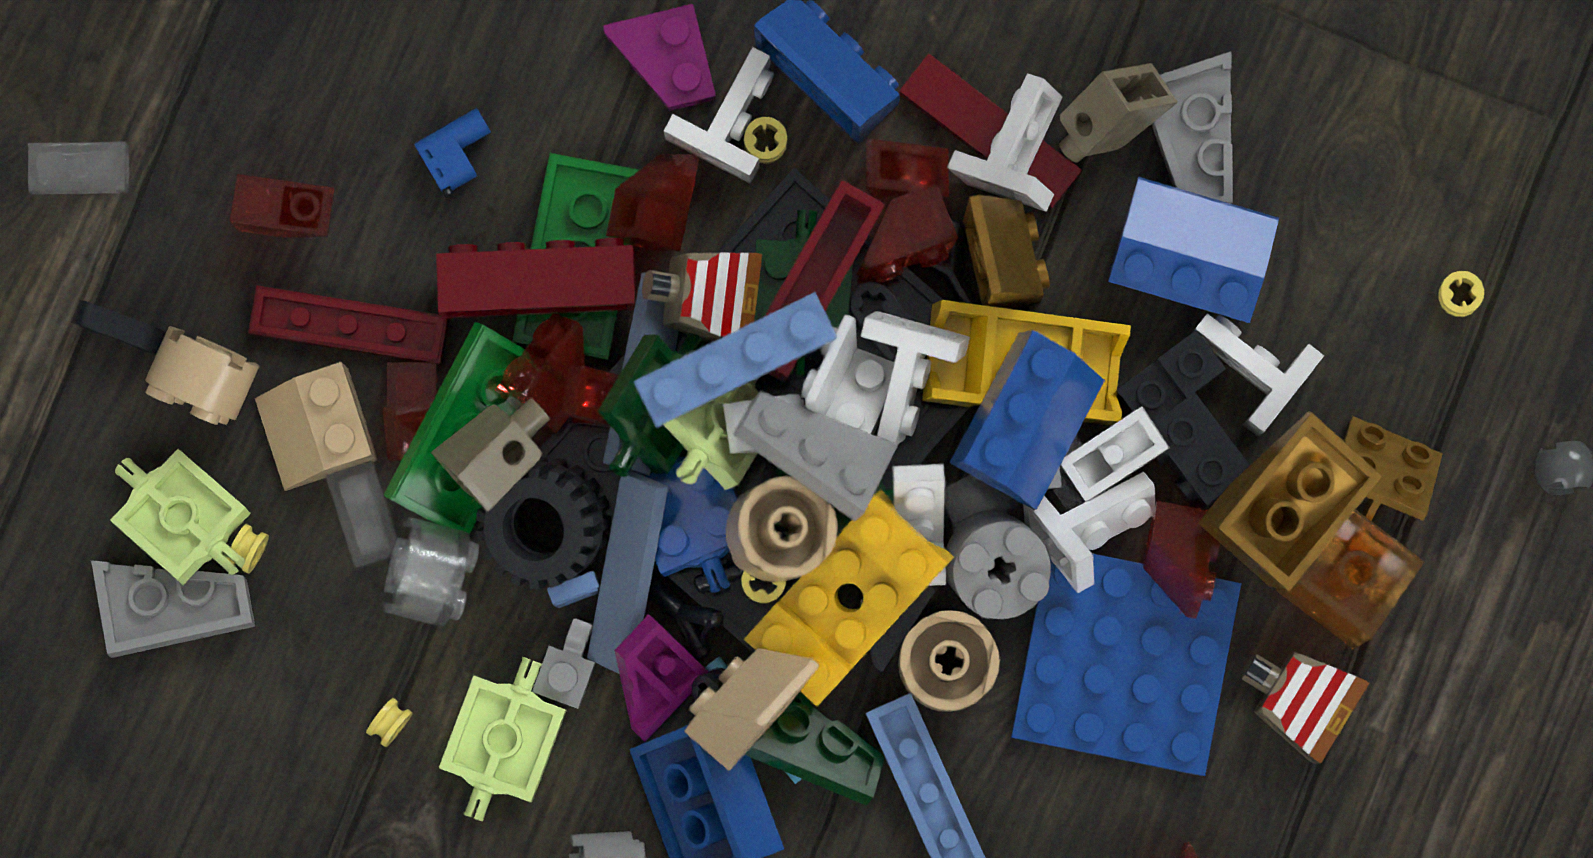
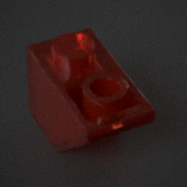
M660 154L615 189L606 236L624 239V242L646 250L681 251L700 157L683 154Z
M237 174L230 223L241 232L285 238L328 237L335 188Z
M937 185L891 199L857 272L860 282L875 278L877 283L886 282L901 275L904 272V267L919 262L923 268L930 267L949 257L948 253L951 251L958 236Z
M553 313L549 319L537 327L533 334L532 342L523 354L507 366L503 374V380L495 391L517 410L532 398L551 419L542 428L554 433L559 431L584 398L586 392L583 326L575 320Z
M1157 501L1148 529L1143 569L1186 617L1196 619L1202 600L1211 601L1213 596L1216 572L1208 571L1209 561L1216 562L1220 542L1198 524L1207 513V510Z

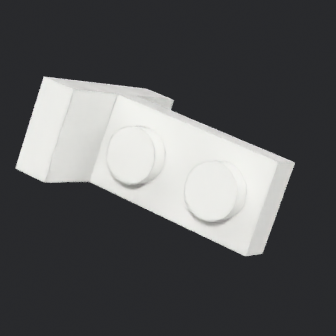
M752 47L708 131L672 114L664 129L665 140L751 184L759 169V158L729 142L731 138L737 141L741 139L752 116L746 113L749 104L754 96L762 99L773 79L774 73L768 70L770 67V56Z
M1027 73L1021 88L1015 92L1012 98L1011 110L1001 131L996 134L992 141L987 161L955 150L947 168L969 186L1007 199L1020 200L1025 205L1046 212L1054 194L1036 177L1027 175V172L1062 96L1044 78Z
M875 311L865 317L861 337L898 347L877 437L899 444L906 438V435L912 436L917 426L920 408L913 406L917 388L923 389L925 387L931 368V361L926 360L925 355L956 363L966 355L970 336Z
M1207 313L1194 329V331L1197 330L1216 356L1266 394L1261 403L1243 424L1257 437L1265 432L1324 357L1323 354L1308 344L1283 373L1277 368L1280 362L1273 354L1259 345L1252 349L1238 338L1242 333L1240 329L1221 315L1214 319Z
M943 465L893 467V505L896 511L926 540L944 549ZM946 568L929 585H946Z
M1142 472L1062 515L1058 513L1044 495L1037 510H1033L1023 504L1025 525L1042 540L1051 561L1076 592L1079 593L1094 585L1093 554L1089 550L1101 547L1108 539L1129 528L1141 526L1150 517L1155 515V484Z

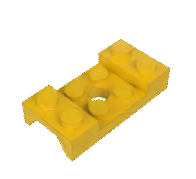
M940 300L932 304L930 326L970 336L966 355L956 363L927 355L926 360L931 361V368L927 383L923 388L922 401L965 407L980 406L1018 333L1034 330L1075 353L1105 380L1083 422L1113 425L1122 420V410L1116 390L1118 386L1120 357L1130 336L1131 325Z
M880 490L871 498L865 512L856 521L851 520L835 540L832 551L826 559L814 570L802 575L744 640L755 650L760 648L810 658L819 664L818 669L800 690L818 706L954 556L946 549L926 540L898 514L889 497ZM851 583L861 589L864 600L860 608L848 609L840 603L838 590L841 585Z

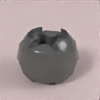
M1583 442L1556 443L1557 449L1546 450L1541 448L1538 451L1534 460V476L1537 484L1547 494L1574 493V487H1587L1588 489L1593 483V452Z

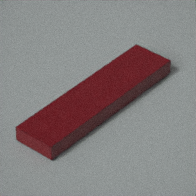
M929 53L899 90V94L987 161L992 141L996 134L1001 131L1008 113ZM1042 140L1027 175L1036 177L1054 194L1048 207L1052 210L1082 170Z
M256 286L248 333L259 337L441 365L449 318H442L440 314Z

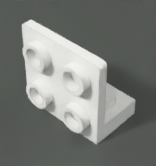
M845 315L839 329L833 327L837 339L822 347L821 353L825 355L819 371L812 369L809 372L801 396L806 398L805 409L874 435L882 418L895 362L858 349L855 318Z

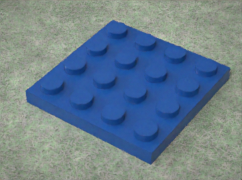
M1093 554L1094 585L1077 593L1050 559L1049 590L1046 596L1036 604L1011 738L1205 776L1241 583Z

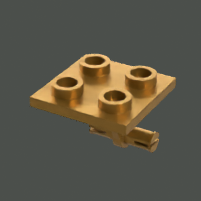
M1352 416L1344 442L1382 477L1366 496L1369 500L1356 525L1345 522L1333 538L1346 543V549L1356 553L1360 549L1385 560L1393 541L1366 531L1371 520L1382 503L1424 521L1428 513L1442 453L1430 449L1422 443L1411 441L1387 431L1377 424L1368 423Z

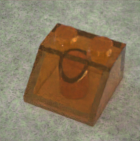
M1355 510L1290 591L1276 588V591L1351 648L1355 649L1372 639L1422 567L1424 561Z

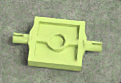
M759 378L663 424L688 451L687 457L676 472L678 478L683 476L681 481L688 484L695 483L704 467L725 490L739 485L757 453L730 454L723 405L753 400L758 394L755 383Z
M177 449L161 467L148 474L130 458H125L121 462L133 475L118 464L115 469L116 475L120 476L134 489L127 503L112 517V523L179 583L184 585L204 563L212 558L226 569L230 575L236 574L239 570L226 559L227 557L240 568L243 567L245 559L226 543L230 535L251 513L183 452Z
M522 657L513 685L496 684L477 676L472 678L439 766L442 770L463 777L471 786H474L466 810L463 813L466 816L473 817L480 799L474 819L483 821L492 794H510L528 802H533L567 711L544 702L534 692H531L539 669L542 666L541 663L533 661L528 676L525 678L531 660Z

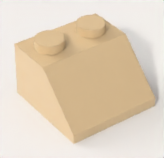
M342 362L294 377L255 398L285 491L378 460L349 369Z
M757 648L745 662L736 657L718 678L724 685L716 693L708 687L689 710L696 716L684 732L730 771L786 710L820 665L810 658Z

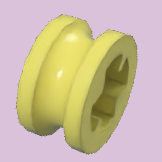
M760 117L753 120L748 125L744 134V145L747 153L759 158V163L777 161L783 156L787 148L785 127L772 117ZM766 128L774 130L776 132L774 142L778 146L773 151H769L767 146L765 147V152L757 150V138L754 134L760 129L763 130L764 134H766Z
M1468 271L1451 273L1444 279L1439 288L1438 299L1441 307L1455 317H1465L1472 314L1478 309L1484 298V287L1481 280L1475 274ZM1456 282L1457 287H1460L1462 282H1465L1472 287L1468 294L1473 299L1470 305H1466V302L1463 301L1458 306L1451 301L1454 293L1449 289V286L1452 283Z
M245 524L235 537L231 548L245 559L242 571L249 574L260 560L267 545L269 535L263 532L256 535L252 532L253 527ZM229 557L226 558L233 565L235 564Z
M745 571L742 574V587L745 594L751 600L759 603H769L776 600L782 594L786 585V581L772 582V584L777 585L774 591L767 593L764 588L755 591L750 584V580H755V577Z
M394 698L390 699L380 710L366 731L370 736L374 734L381 737L380 744L384 747L390 745L413 714L409 709L401 711L397 706L398 701Z

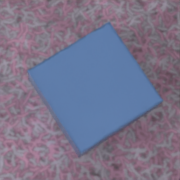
M591 571L567 580L559 586L549 587L547 590L552 604L555 607L561 608L598 594L600 584L595 572Z

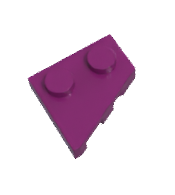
M693 4L603 25L606 38L617 47L629 61L631 67L648 83L669 111L716 100Z
M649 614L614 650L631 729L646 742L692 693L694 679L701 674H707L708 671Z

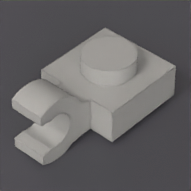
M573 619L563 650L553 646L548 647L532 692L574 708H580L596 665L595 662L583 658L592 634L593 624Z

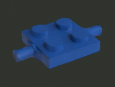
M679 455L668 474L651 473L650 476H645L668 486L655 561L660 574L664 577L687 567H702L710 587V592L721 591L720 586L723 589L730 586L720 559L730 551L726 539V524L730 510L739 496L735 486L725 490L704 467L695 483L688 484L681 481L683 476L678 478L676 472L686 457H680Z

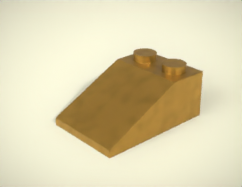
M982 195L969 197L963 223L982 305L1011 309L1041 302L1044 296L1043 289L1050 287L1044 259H1035L1032 242L1039 240V234L1033 212L1025 213L1023 203L1020 200Z
M1307 412L1228 485L1198 524L1268 586L1290 591L1382 476L1312 412Z

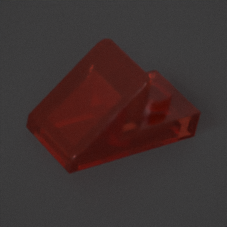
M878 139L866 140L867 190L873 198L881 199L895 195L932 199L949 197V169L947 168L949 156L947 148Z
M436 362L387 363V407H383L388 461H402L438 393V365Z
M582 365L568 366L561 414L572 417L574 423L610 428V425L597 411L619 375Z

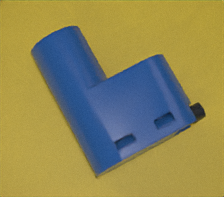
M477 108L414 144L446 198L453 195L452 191L477 177L475 170L462 150L491 133Z

